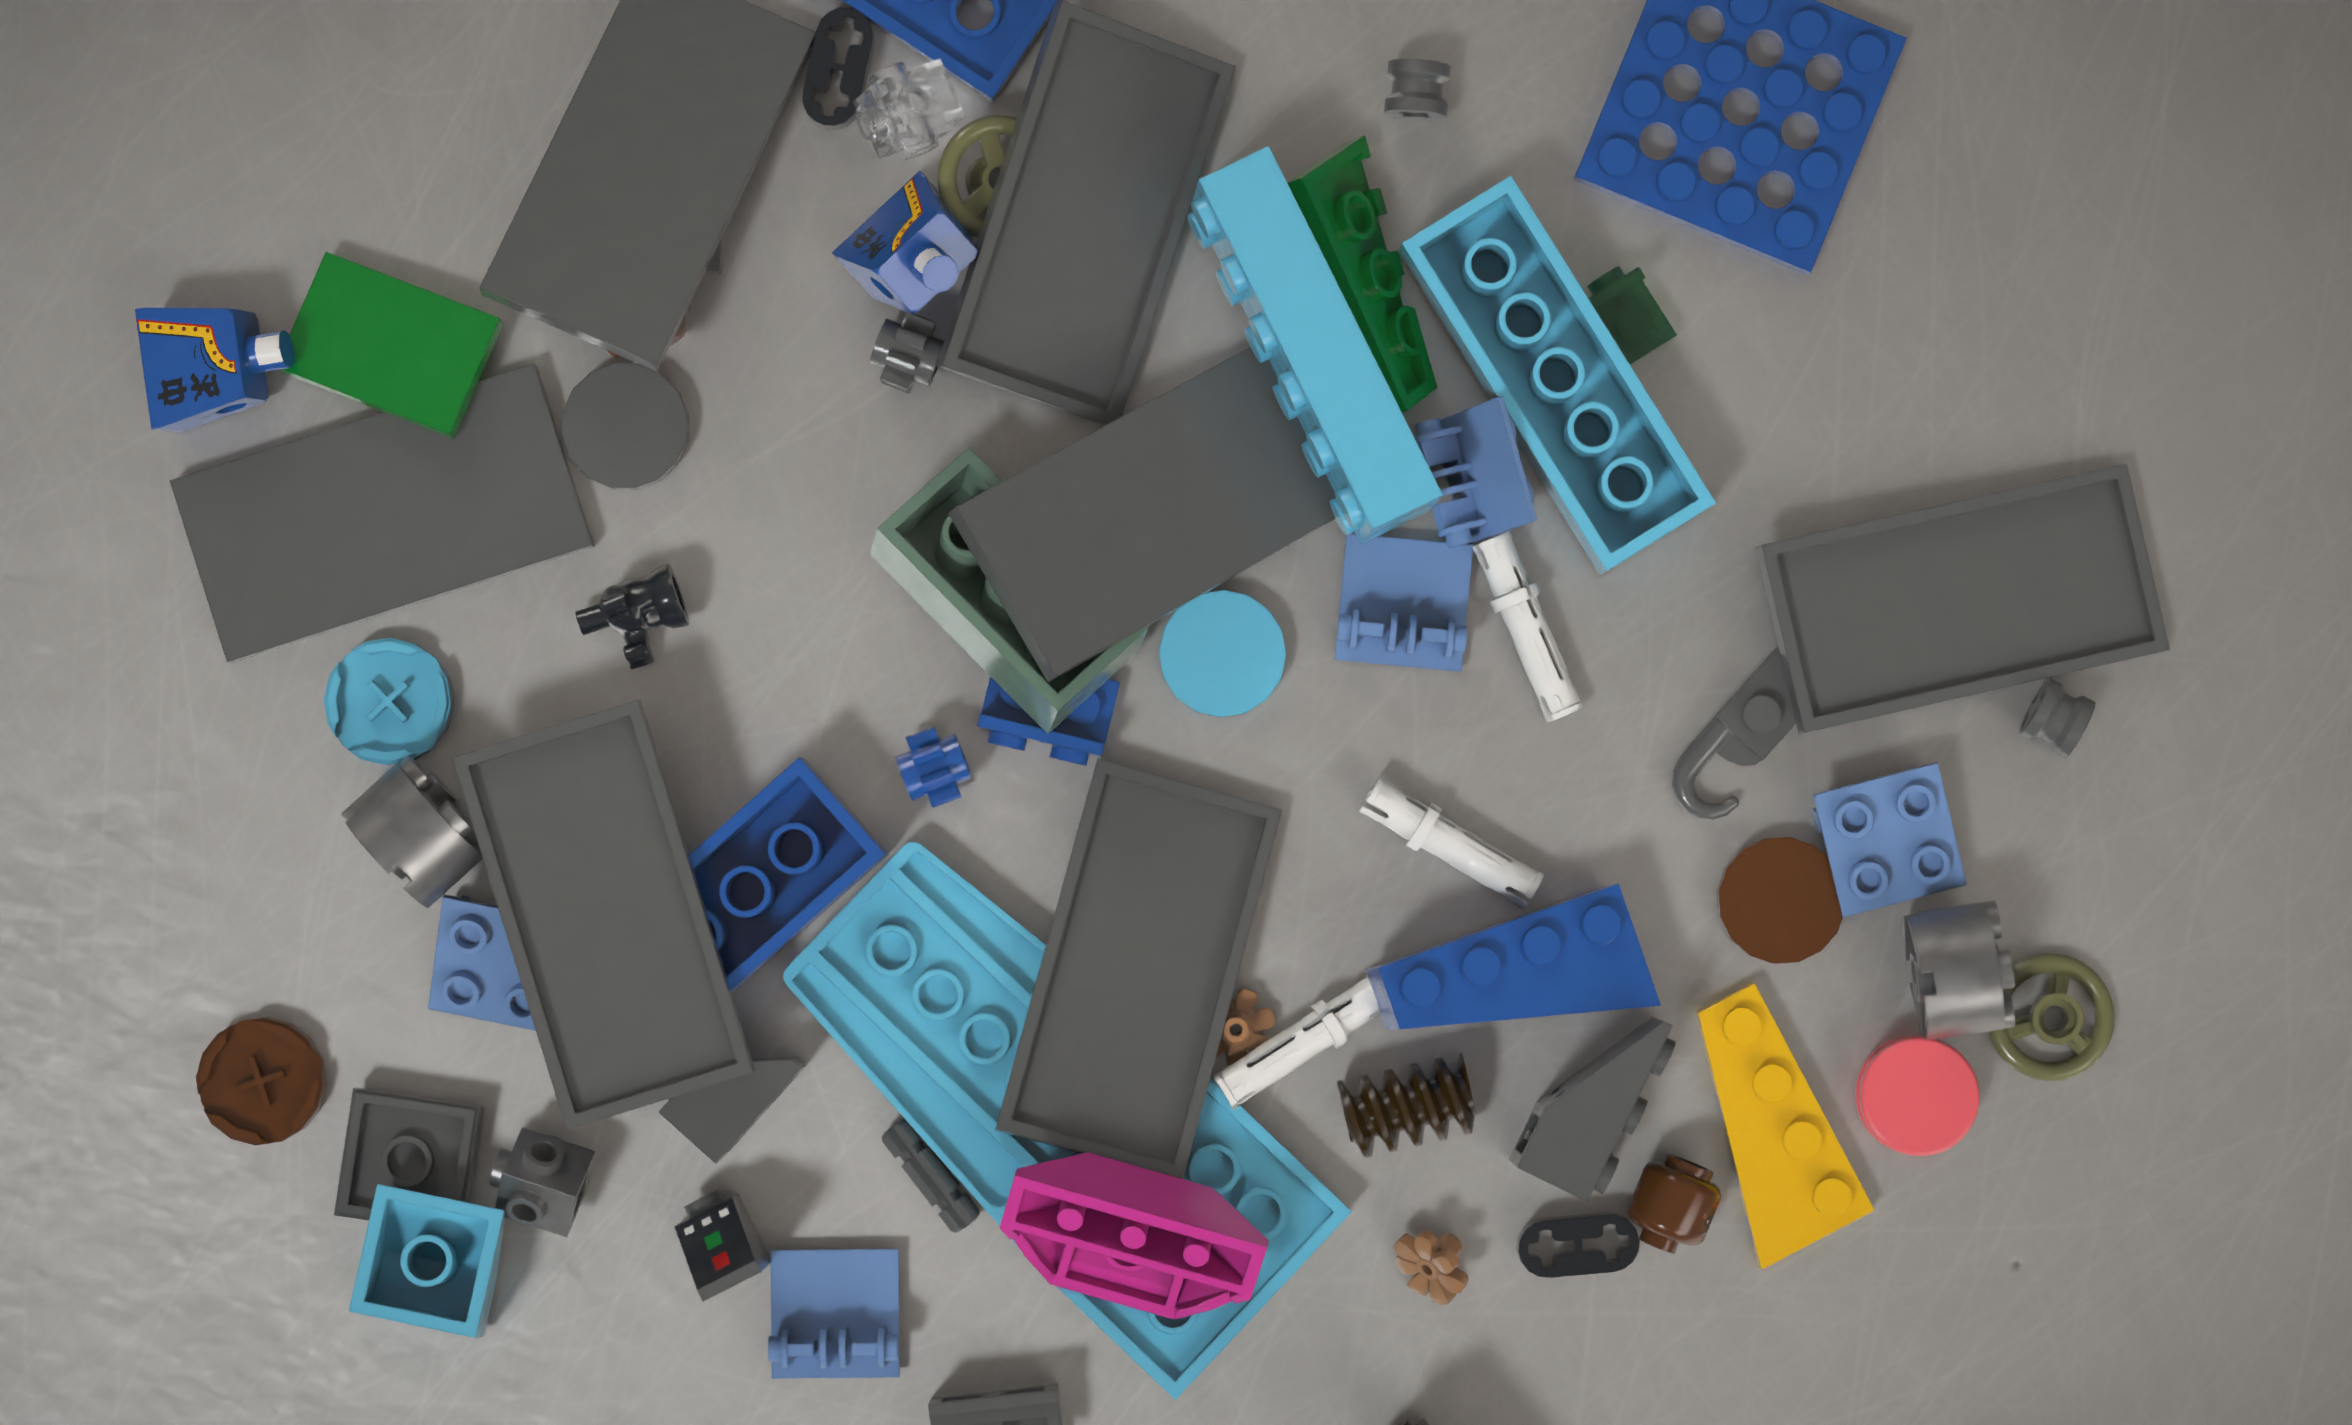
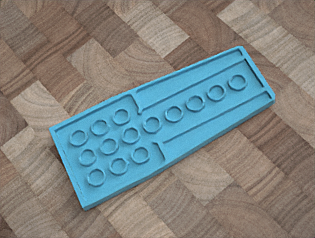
M910 842L905 844L787 966L783 978L786 986L1000 1226L1017 1168L1079 1154L995 1131L1046 945L924 846L917 842ZM1211 1077L1183 1179L1214 1188L1269 1240L1251 1300L1236 1304L1231 1301L1213 1310L1174 1320L1056 1286L1174 1400L1186 1390L1352 1212L1245 1109L1238 1105V1108L1232 1110L1222 1090Z

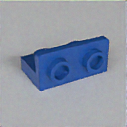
M990 676L977 727L990 730L988 743L1025 751L1027 739L1052 745L1050 758L1087 766L1089 754L1099 757L1103 756L1120 682L1107 680L1055 729L1047 734Z

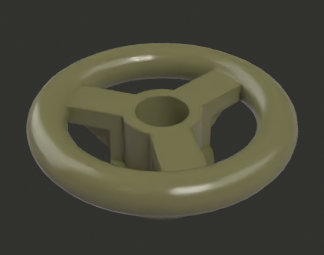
M991 115L968 123L950 139L940 159L938 168L940 198L964 229L977 239L983 224V220L979 219L978 216L989 206L994 191L989 183V174L994 168L1001 169L1005 157L999 134L1012 136L1017 120L1016 117ZM979 140L983 157L975 160L968 168L965 182L969 196L962 201L957 187L958 165L965 151L974 142Z
M2040 954L2013 966L2015 987L2004 989L2009 990L2011 996L2024 981L2038 974L2049 973L2045 995L2034 1002L2030 1014L2015 1018V1027L1989 1032L1998 1054L2014 1070L2036 1080L2061 1081L2073 1078L2087 1071L2104 1054L2114 1029V1006L2111 995L2103 980L2088 965L2066 955ZM2070 977L2080 983L2092 999L2095 1008V1027L2091 1038L2081 1031L2084 1023L2081 1006L2074 998L2067 995ZM2051 1006H2057L2063 1015L2061 1025L2054 1030L2048 1029L2043 1022L2044 1012ZM2034 1034L2047 1043L2056 1045L2066 1044L2076 1055L2058 1062L2039 1061L2023 1053L2013 1041Z

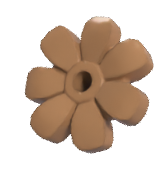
M1248 988L1240 989L1235 1000L1231 999L1216 1058L1225 1052L1228 1066L1247 1055V1051L1251 1052L1269 1040L1261 1032L1275 1025V1016L1270 1008L1265 1007L1255 1010L1258 995L1255 991ZM1233 1024L1241 1025V1030L1238 1033L1230 1032V1027Z
M1423 1230L1416 1238L1405 1233L1395 1242L1393 1248L1394 1252L1398 1254L1395 1257L1396 1264L1402 1274L1413 1275L1407 1286L1414 1292L1422 1296H1426L1430 1292L1433 1302L1439 1305H1447L1454 1299L1457 1293H1461L1467 1286L1468 1275L1457 1268L1460 1263L1457 1256L1462 1252L1463 1246L1455 1235L1444 1233L1437 1239L1434 1233Z

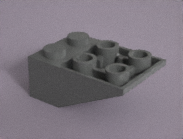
M1651 1017L1538 1100L1508 1160L1517 1168L1588 1202L1593 1190L1603 1194L1619 1163V1158L1615 1157L1611 1152L1621 1132L1632 1135L1645 1111L1648 1100L1639 1096L1650 1073L1660 1077L1673 1053L1676 1042L1667 1038L1673 1025Z

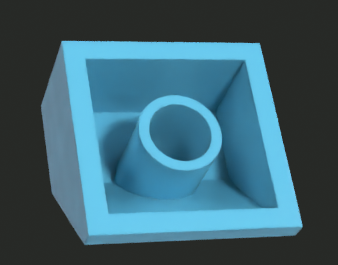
M377 1184L349 1312L473 1338L484 1337L499 1270L505 1210Z

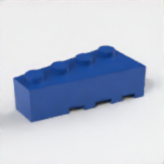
M1619 884L1603 886L1365 969L1386 1030L1661 1006Z

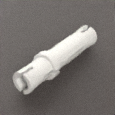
M1505 532L1472 546L1495 598L1490 601L1494 613H1501L1509 629L1514 646L1539 700L1546 723L1584 708L1583 702L1580 700L1569 676L1553 633L1542 612V607L1537 598V595L1542 594L1537 582L1531 584L1517 553L1518 551L1511 532Z
M1377 778L1373 785L1374 788L1371 787L1358 812L1380 822L1407 839L1405 845L1417 852L1422 848L1430 854L1437 856L1472 879L1501 894L1521 909L1528 905V898L1532 899L1544 874L1522 864L1504 851L1441 815L1442 808L1430 802L1426 806L1401 792L1383 778Z
M1368 976L1327 1003L1320 999L1310 1006L1312 1012L1300 1021L1265 1041L1218 1073L1212 1074L1211 1078L1222 1090L1232 1110H1235L1239 1107L1238 1105L1288 1075L1332 1045L1339 1049L1348 1043L1347 1036L1379 1016L1381 1013Z

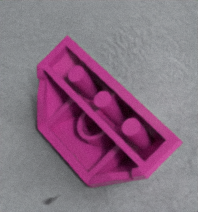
M1089 1152L1017 1168L999 1228L1009 1240L1013 1239L1023 1255L1049 1284L1174 1320L1213 1310L1231 1301L1236 1304L1251 1300L1269 1241L1212 1187Z

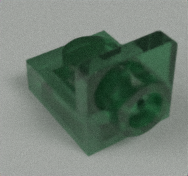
M1617 266L1587 286L1593 295L1588 299L1626 360L1632 365L1675 338L1677 334L1643 282L1646 277L1640 267L1625 275L1621 267Z

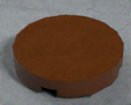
M1792 837L1766 838L1741 849L1724 868L1717 889L1719 917L1728 938L1747 955L1772 964L1800 962L1821 952L1838 933L1843 918L1828 857L1815 845Z
M270 1017L242 1020L219 1032L202 1053L196 1075L198 1094H200L201 1103L205 1108L204 1112L211 1124L230 1139L252 1145L282 1142L304 1130L321 1109L327 1087L324 1059L312 1038L292 1023Z

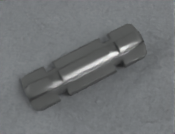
M901 1119L884 1132L882 1142L894 1158L901 1157L904 1161L901 1167L930 1205L933 1207L937 1204L941 1209L938 1215L950 1231L954 1233L962 1231L977 1219L980 1214L979 1208L967 1193L962 1195L958 1191L957 1187L960 1184L928 1145L925 1147L920 1141L921 1137L905 1119Z

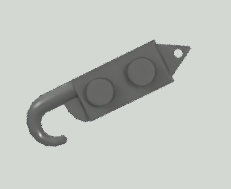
M1778 646L1681 754L1673 769L1672 788L1676 800L1686 812L1699 819L1714 820L1727 816L1739 805V799L1735 796H1730L1721 803L1711 804L1704 802L1695 792V778L1716 754L1726 761L1740 766L1755 765L1764 760L1796 724Z

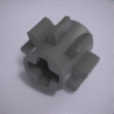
M908 312L905 313L902 324L890 319L885 320L870 357L871 364L884 368L880 377L882 384L908 394L911 392L914 381L927 386L931 385L939 368L936 364L944 340L933 337L937 325L935 321Z

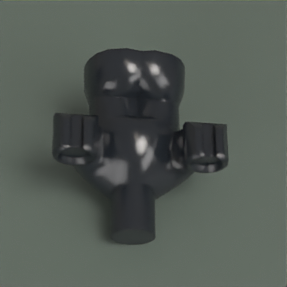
M670 564L656 568L647 576L625 579L617 585L606 588L599 604L575 612L583 636L611 627L623 636L627 644L623 647L626 660L630 664V669H636L654 662L648 643V629L658 628L663 625L670 628H680L689 625L685 602Z

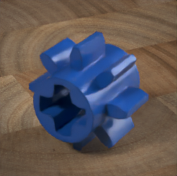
M933 726L905 737L910 751L897 755L895 758L911 800L914 801L928 795L932 808L961 798L962 795L957 784L971 779L972 775L956 734L940 739L936 728Z

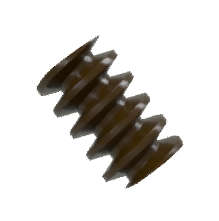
M1462 1053L1459 1054L1457 1073L1451 1072L1442 1057L1436 1058L1434 1060L1432 1078L1427 1079L1417 1063L1410 1064L1407 1084L1402 1085L1392 1069H1387L1384 1071L1382 1090L1375 1088L1367 1074L1359 1077L1358 1091L1355 1096L1351 1095L1342 1080L1337 1081L1350 1141L1355 1142L1365 1158L1372 1157L1374 1140L1378 1136H1380L1390 1152H1394L1398 1148L1400 1131H1405L1416 1147L1421 1146L1423 1143L1426 1125L1431 1126L1440 1141L1447 1140L1449 1123L1453 1119L1456 1120L1465 1135H1470L1473 1132L1476 1111Z

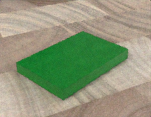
M325 252L289 334L294 348V364L290 368L280 369L279 372L454 439L504 323L500 318Z

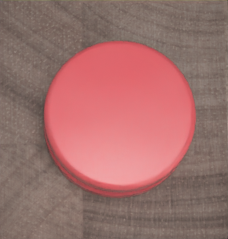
M1902 1036L1885 1042L1867 1057L1856 1079L1854 1097L1856 1110L1863 1126L1879 1143L1906 1155L1929 1156L1953 1147L1968 1133L1978 1112L1979 1086L1969 1062L1949 1044L1936 1039L1926 1040L1922 1036Z

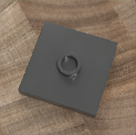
M359 1087L353 1088L334 1215L369 1220L377 1184L468 1203L483 1106Z

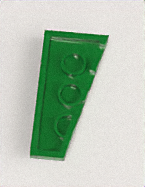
M1364 135L1345 142L1287 181V184L1403 413L1411 409L1438 387L1416 311L1413 307L1403 306L1399 292L1402 286V276L1405 273L1398 250L1389 252L1386 248L1378 217L1387 214L1381 189H1369L1362 160L1370 158L1371 154Z

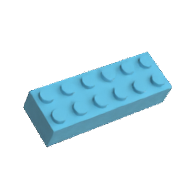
M1269 146L1199 179L1191 202L1193 212L1187 214L1189 224L1203 249L1210 246L1213 247L1222 268L1216 271L1219 285L1231 306L1241 303L1250 324L1249 327L1244 328V333L1251 350L1259 363L1267 360L1270 361L1278 379V384L1272 386L1277 402L1288 420L1298 417L1307 441L1301 443L1303 453L1317 478L1326 474L1336 496L1329 503L1344 534L1348 535L1355 532L1360 544H1363L1429 512L1443 494Z
M1512 176L1507 177L1401 244L1399 255L1489 399L1500 396L1504 397L1508 415L1512 418L1516 427V442L1600 576L1716 504Z

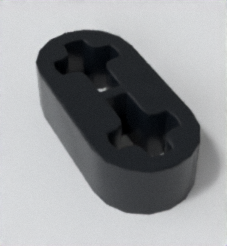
M852 8L834 9L829 11L820 20L816 29L804 83L802 103L806 113L816 126L825 130H840L848 127L857 118L861 109L873 56L875 35L869 20L862 13ZM844 22H851L854 25L856 35L863 38L861 46L850 45L844 65L835 63L838 53L835 41L828 39L830 31L840 32ZM833 73L842 75L840 92L844 98L849 99L848 106L836 107L833 116H825L822 104L814 100L816 93L828 92Z
M1602 1212L1533 1220L1521 1230L1517 1238L1516 1250L1519 1260L1529 1272L1538 1277L1554 1278L1609 1273L1625 1269L1636 1258L1639 1252L1640 1240L1637 1230L1628 1219L1617 1213ZM1613 1224V1228L1618 1235L1627 1236V1246L1618 1247L1616 1258L1611 1260L1606 1259L1601 1249H1582V1239L1601 1237L1603 1235V1226ZM1550 1230L1551 1237L1555 1241L1573 1240L1574 1250L1554 1253L1552 1258L1553 1264L1546 1266L1542 1265L1538 1255L1528 1253V1246L1539 1241L1540 1231Z

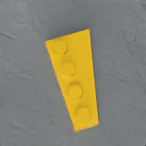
M1750 983L1697 1011L1696 1016L1714 1089L1717 1093L1723 1116L1724 1130L1740 1185L1739 1190L1754 1242L1753 1247L1758 1267L1762 1270L1874 1211L1869 1198L1755 983Z

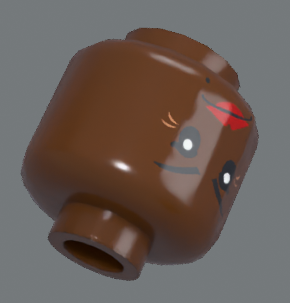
M1666 1153L1663 1162L1657 1160L1648 1162L1642 1170L1627 1211L1632 1222L1643 1228L1639 1240L1675 1254L1679 1243L1690 1246L1702 1243L1721 1199L1719 1188L1715 1183L1711 1182L1714 1172L1699 1164Z

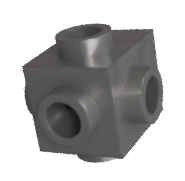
M522 1127L512 1151L501 1148L493 1166L489 1185L499 1188L495 1208L505 1210V1218L511 1219L520 1225L533 1226L568 1237L587 1192L595 1151L563 1141L553 1135L541 1134Z

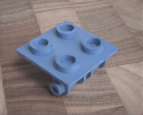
M1503 396L1496 397L1441 420L1436 418L1415 424L1418 435L1415 437V440L1428 466L1433 467L1443 464L1444 469L1432 472L1435 480L1447 478L1449 487L1441 489L1443 494L1441 498L1452 496V501L1439 503L1432 507L1439 538H1446L1448 548L1464 544L1469 545L1537 521L1533 506V489L1529 480L1525 477L1516 444V427L1512 418L1508 415Z
M1350 533L1346 535L1334 660L1462 672L1463 652H1465L1467 640L1466 618L1473 545L1464 544L1448 548L1446 542L1378 536L1360 544L1356 534Z
M1937 762L1813 794L1816 806L1812 808L1813 819L1818 833L1822 832L1842 917L1967 885Z
M444 894L428 1009L536 1031L498 906L470 900V897L465 895L459 898Z
M899 1249L771 1250V1336L768 1339V1359L772 1364V1379L900 1377Z

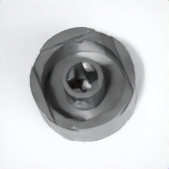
M411 756L406 757L402 762L398 761L341 813L347 819L345 823L353 835L388 874L392 871L402 880L405 877L409 879L410 882L403 889L426 908L431 907L483 859L470 816L464 817L453 805L457 799L448 787L434 773L430 772L428 774Z
M1995 900L1904 915L1902 929L1906 961L1910 960L1913 982L1909 983L1922 1037H1925L1926 1040H1939L2015 1027L2012 998L2009 990H2004L2015 987L2014 971L2009 950L1999 951L1994 940L2001 938V923Z

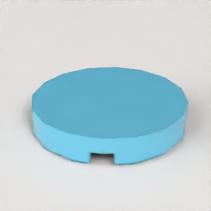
M1220 590L1205 593L1176 610L1164 627L1159 656L1163 678L1178 700L1197 713L1222 718L1246 714L1268 699L1281 680L1286 650L1282 630L1269 609L1249 595Z
M385 638L362 643L336 665L329 675L324 704L329 727L335 737L339 739L348 751L361 760L382 765H394L398 761L402 762L408 756L416 760L435 748L449 728L454 708L451 680L436 657L418 644Z

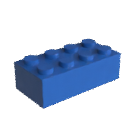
M799 757L689 854L731 993L736 991L889 855L887 850L804 758Z

